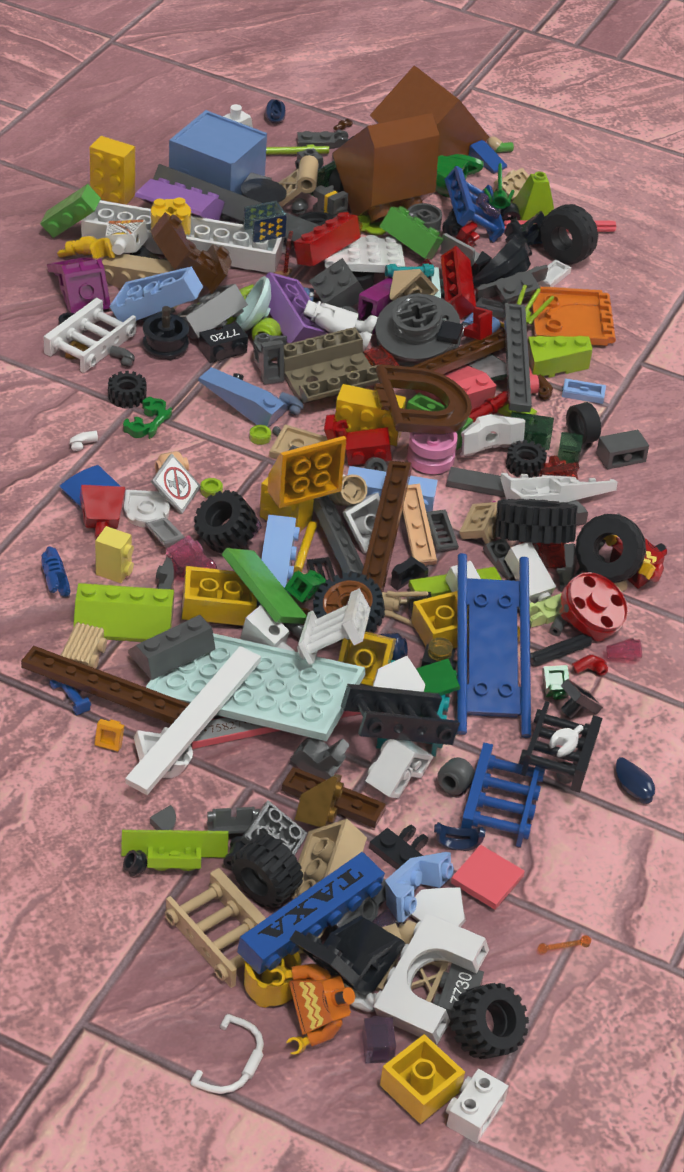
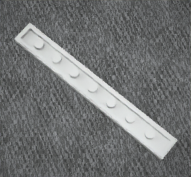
M240 646L125 778L126 784L148 795L259 665L261 656Z

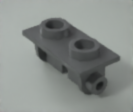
M254 806L236 808V817H231V808L212 809V811L207 812L208 831H228L229 834L241 833L244 835L260 809H255Z

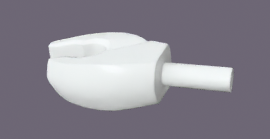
M578 725L574 730L570 728L560 729L552 735L549 742L550 749L557 745L563 746L558 750L557 757L569 755L575 750L578 744L579 733L583 730V726Z

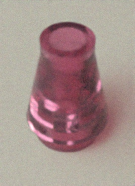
M630 638L606 646L608 660L637 661L638 658H642L640 639L634 640V638Z

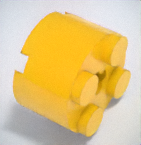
M178 197L175 199L154 200V204L151 207V230L166 212L170 216L172 214L176 215L182 221L181 224L185 235L188 234L189 236L191 232V208L185 203V199Z
M298 952L294 955L288 954L282 958L278 966H283L290 970L292 969L291 966L301 965V958ZM245 961L244 987L247 994L259 1007L278 1006L293 999L289 981L293 980V978H288L281 985H273L272 981L282 980L281 973H270L271 970L267 969L259 975Z

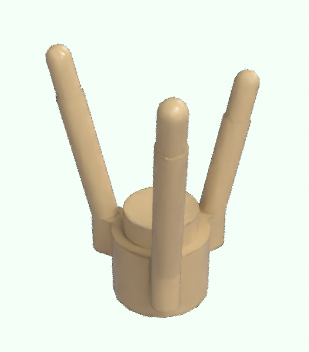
M382 592L385 616L392 617L414 627L411 620L394 613V611H399L400 604H407V599H401V597L427 596L428 592Z

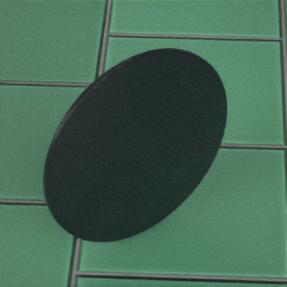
M249 179L241 185V192L245 197L260 203L272 201L278 203L284 200L287 195L286 189L281 184L269 179Z

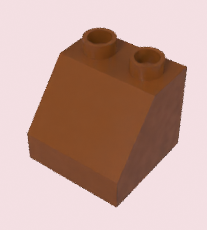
M415 65L370 114V117L379 124L432 113L440 135L438 156L454 154L469 156L471 144L480 140L486 142L489 139L488 134L463 103Z
M432 113L369 125L332 153L344 191L348 193V203L352 215H369L371 223H378L384 220L391 207L399 208V206H402L408 210L410 206L423 203L424 199L435 193L440 135Z

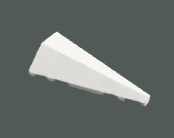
M501 473L500 477L506 500L535 499L570 502L615 491L618 483L614 479L596 482L595 478H589L588 482H580L576 480V477L549 475L528 478L527 474H521L520 478H511L508 473Z

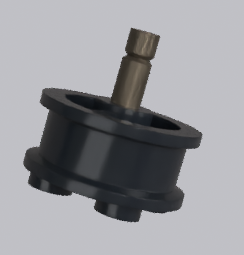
M164 306L162 307V313L153 315L145 320L143 324V333L145 335L143 347L146 352L153 356L173 360L185 353L189 347V339L187 337L189 334V324L184 318L170 314V307Z

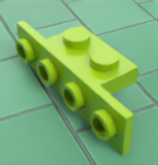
M122 830L121 856H126L131 850H141L148 856L147 868H153L158 871H164L169 868L192 871L201 869V857H225L228 854L229 833L228 831Z

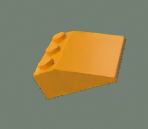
M345 436L280 453L268 474L267 490L278 508L342 491L346 448Z

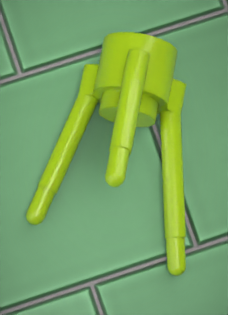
M527 285L522 287L517 301L518 305L522 303ZM538 288L525 307L526 325L532 324L534 319L554 299V296H551L530 316L532 313L529 309L541 290Z

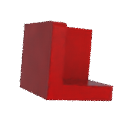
M475 307L473 308V323L464 328L463 336L482 340L492 334V311Z

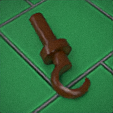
M350 119L341 120L333 129L343 130L347 126H352L353 122Z

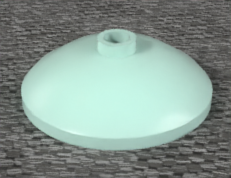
M263 276L256 282L245 299L248 305L243 308L244 312L236 317L235 322L240 325L244 332L254 327L262 318H266L271 308L268 307L271 300L269 278Z

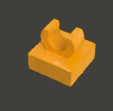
M100 719L97 723L94 745L119 751L122 747L125 725L113 719H110V721Z

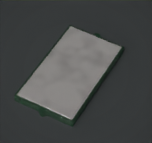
M493 354L479 358L473 363L465 364L485 372L492 381L507 378V364Z

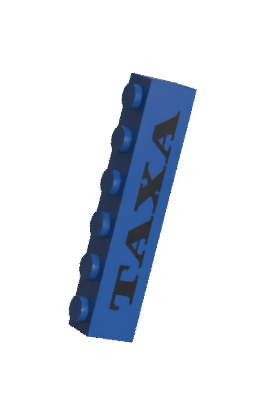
M362 851L240 936L237 953L259 975L267 969H274L281 962L282 958L288 954L294 955L299 950L289 940L295 930L305 936L310 932L318 937L324 928L329 925H336L345 913L358 909L369 896L371 898L375 897L383 887L382 881L385 873Z

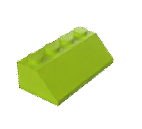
M78 583L75 599L74 626L79 622L80 624L84 623L85 625H93L98 628L102 627L104 629V638L107 640L144 642L172 628L174 590Z

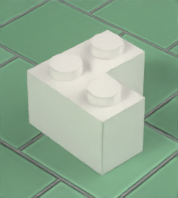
M389 739L382 745L381 754L378 760L370 766L368 777L365 781L388 797L400 798L411 777L422 778L434 756L411 741Z

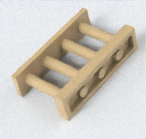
M220 868L210 873L208 890L181 906L171 896L166 898L165 917L167 921L181 931L214 968L216 976L221 981L224 980L230 988L236 986V970L245 964V960L240 955L228 960L220 950L240 939V936L266 918ZM214 898L216 900L219 899L224 904V908L197 924L187 915ZM230 916L235 917L242 924L213 942L204 934L206 930Z

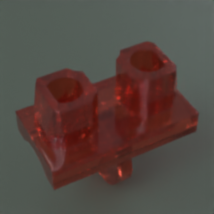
M552 455L549 457V463H544V468L540 471V477L542 475L576 477V480H578L577 472L580 466L578 462L566 464L565 460L559 461L557 455Z

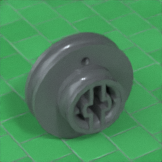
M409 294L392 301L380 312L376 322L377 346L381 355L394 366L412 367L459 347L461 336L458 344L437 340V334L444 318L450 322L460 323L457 311L444 299L429 294Z

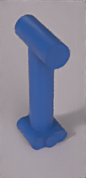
M53 679L50 680V686L53 690L62 687L74 703L73 710L76 716L90 711L91 702L88 697L82 699L74 687Z

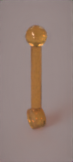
M584 935L580 940L550 945L541 943L538 945V951L541 954H545L548 950L577 945L589 947L592 940L589 936Z

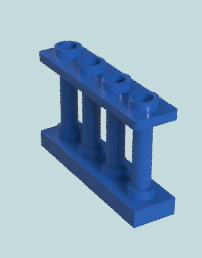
M455 166L445 178V183L458 224L464 227L468 221H473L486 228L490 241L495 242L497 238L503 235L505 230L499 209L490 206L484 189L481 190L466 182L462 168ZM487 185L485 188H487V190L489 191L490 195L492 196V195H493L492 186Z
M483 742L463 814L461 828L472 829L473 826L478 827V825L518 834L516 847H521L523 838H529L532 824L527 823V821L534 818L536 805L532 804V801H538L541 786L537 785V781L543 782L545 769L529 766L526 776L532 777L530 786L491 777V774L487 772L488 770L493 771V768L521 775L523 765L497 759L495 755H492L493 744ZM488 787L528 797L526 805L486 796V793L482 792L483 788L488 789ZM483 806L520 814L523 817L521 824L481 815V812L477 811L478 807L483 808Z

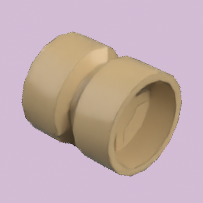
M358 475L343 476L342 491L329 494V498L338 506L360 503L367 495V484Z

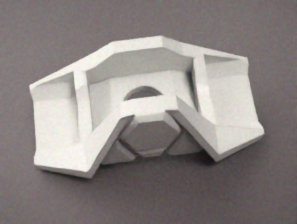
M493 414L478 417L474 423L461 432L462 452L460 456H473L477 452L492 448V446L493 448H507L512 443L516 444V441L519 440L523 443L525 419Z

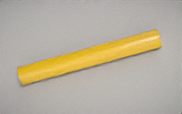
M310 521L307 525L294 564V572L298 570L302 572L317 524L313 521Z

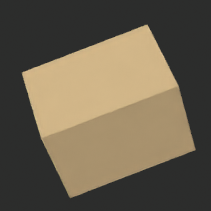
M420 269L394 271L389 297L394 301L409 294L420 293L434 296L439 290Z

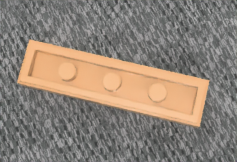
M420 484L408 485L402 515L411 556L425 566L437 564V558Z

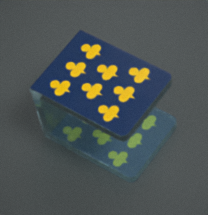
M277 201L246 206L244 208L243 227L245 230L253 229L252 241L254 243L286 236L287 215Z

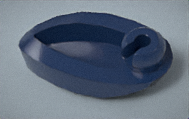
M271 99L265 108V116L272 123L283 121L286 115L284 103L277 99Z
M619 757L616 762V772L620 785L627 793L639 798L641 803H651L655 794V785L652 778L629 760Z

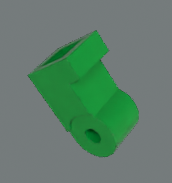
M298 570L295 571L284 589L303 603L315 598V593L319 591L321 585L325 584L326 580L316 571L309 570L307 574H303Z

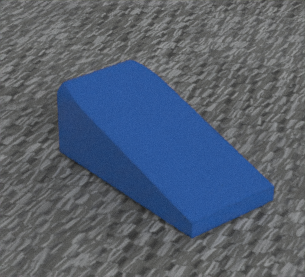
M480 140L470 145L469 156L482 160L484 162L483 167L492 173L498 172L499 163L502 164V170L507 168V164L485 141Z

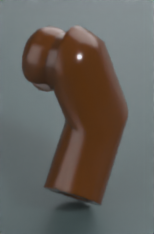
M540 374L538 375V396L542 400H548L552 396L553 387Z

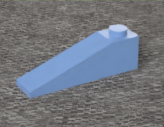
M212 367L198 378L200 383L256 425H265L269 428L290 408L288 404L273 393Z

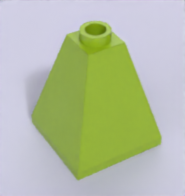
M538 171L535 174H530L512 203H515L519 208L520 220H529L540 211L546 216L550 211L554 210L550 184L546 173Z

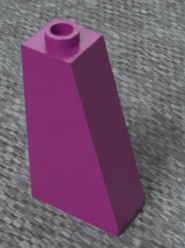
M388 277L359 294L358 317L360 321L366 320L371 315L378 317L380 312L393 301L389 297L393 278ZM376 324L371 332L372 334L376 333Z

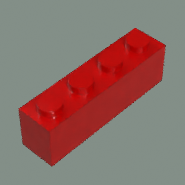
M341 212L337 214V217L325 221V224L313 228V231L301 235V238L294 241L297 264L315 266L361 238L358 215Z
M455 246L440 257L445 301L455 308L461 320L473 312V308L476 307L471 260Z

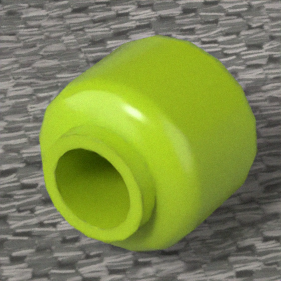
M272 318L261 319L253 327L252 338L254 340L255 336L261 333L281 336V327Z

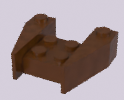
M165 212L151 230L154 241L174 270L192 266L201 284L206 286L209 292L213 294L230 269L232 261L229 251L222 246L217 247L214 244L211 245L207 252L205 250H198L194 243L187 240L181 224L182 221L176 215L172 214L170 216Z

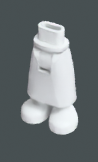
M308 300L303 312L304 315L311 317V321L329 333L355 327L363 339V351H365L370 342L371 332L378 318L371 315L366 320L360 321L357 320L358 313L321 303L320 301L315 303Z

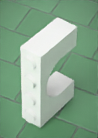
M525 542L511 547L505 557V561L516 581H520L519 558H529V603H536L551 598L556 585L533 544ZM467 561V578L481 579L473 563ZM458 565L450 567L445 577L452 592L457 591Z
M426 913L424 919L416 924L414 936L410 943L403 947L400 955L401 959L397 966L390 970L384 989L376 994L373 1007L379 1019L418 1037L425 1034L437 1045L450 1023V1019L446 1009L418 997L411 991L415 974L421 967L433 961H448L477 973L489 952L486 938Z

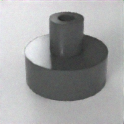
M372 457L366 461L364 468L387 472L388 466L383 459Z

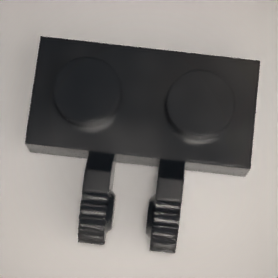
M412 824L404 828L399 836L389 828H386L370 841L369 849L397 870L410 858L424 856L419 851L427 844L428 837L425 834H421L409 845L407 842L416 832V828Z

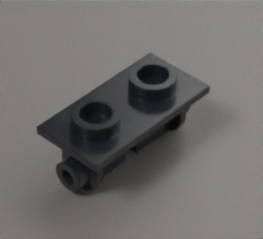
M452 209L445 222H443L442 229L443 233L456 236L463 226L458 224L454 209Z

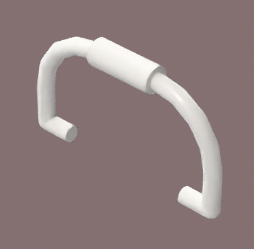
M230 1014L225 1015L220 1028L226 1030L231 1022L250 1030L256 1038V1049L253 1050L242 1072V1077L237 1082L222 1087L210 1085L199 1081L203 1072L196 1070L191 1080V1085L218 1094L234 1092L243 1087L248 1079H252L263 1057L264 1042L258 1028L244 1019Z

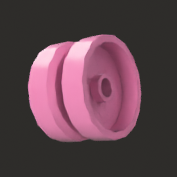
M410 432L407 454L408 462L412 463V467L415 470L425 474H440L450 470L455 460L457 433L424 434Z

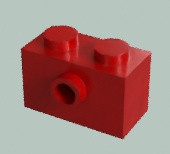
M388 427L347 432L348 435L345 438L348 466L363 465L372 457L381 458L385 462L392 461Z

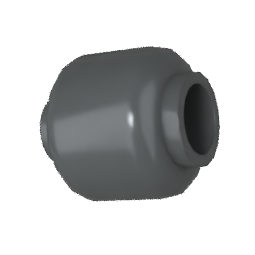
M456 757L447 761L440 768L437 780L445 792L458 795L463 793L472 784L475 772L467 760Z

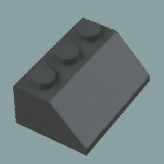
M198 615L135 645L128 650V654L149 678L154 680L215 650L213 630L205 619Z

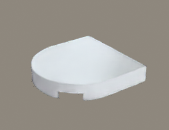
M126 490L124 515L130 523L139 527H146L145 524L148 522L169 517L170 503L159 491Z

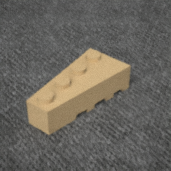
M115 254V258L107 256L102 261L107 283L120 289L125 282L174 271L167 260L128 254Z

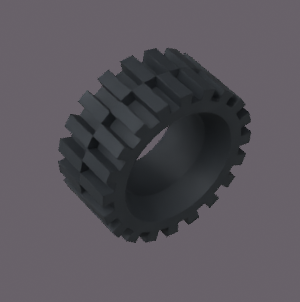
M535 499L498 500L495 536L511 541L517 540L519 542L544 544L574 542L576 538L578 506L566 502Z

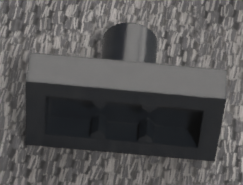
M567 679L561 685L571 697L561 707V710L568 717L572 718L582 707L595 714H598L603 708L589 691Z

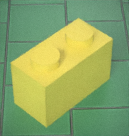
M107 526L95 540L96 575L118 583H122L126 576H130L134 567L132 562L134 546L132 545L131 534Z

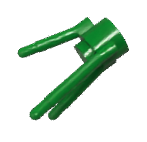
M501 163L498 164V190L491 196L487 188H484L489 205L494 206L496 209L510 206L515 192L511 190L509 196H507V193L502 190Z

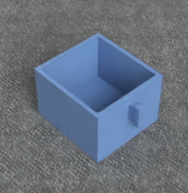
M205 110L169 140V168L243 195L241 185L250 173L265 176L267 133Z

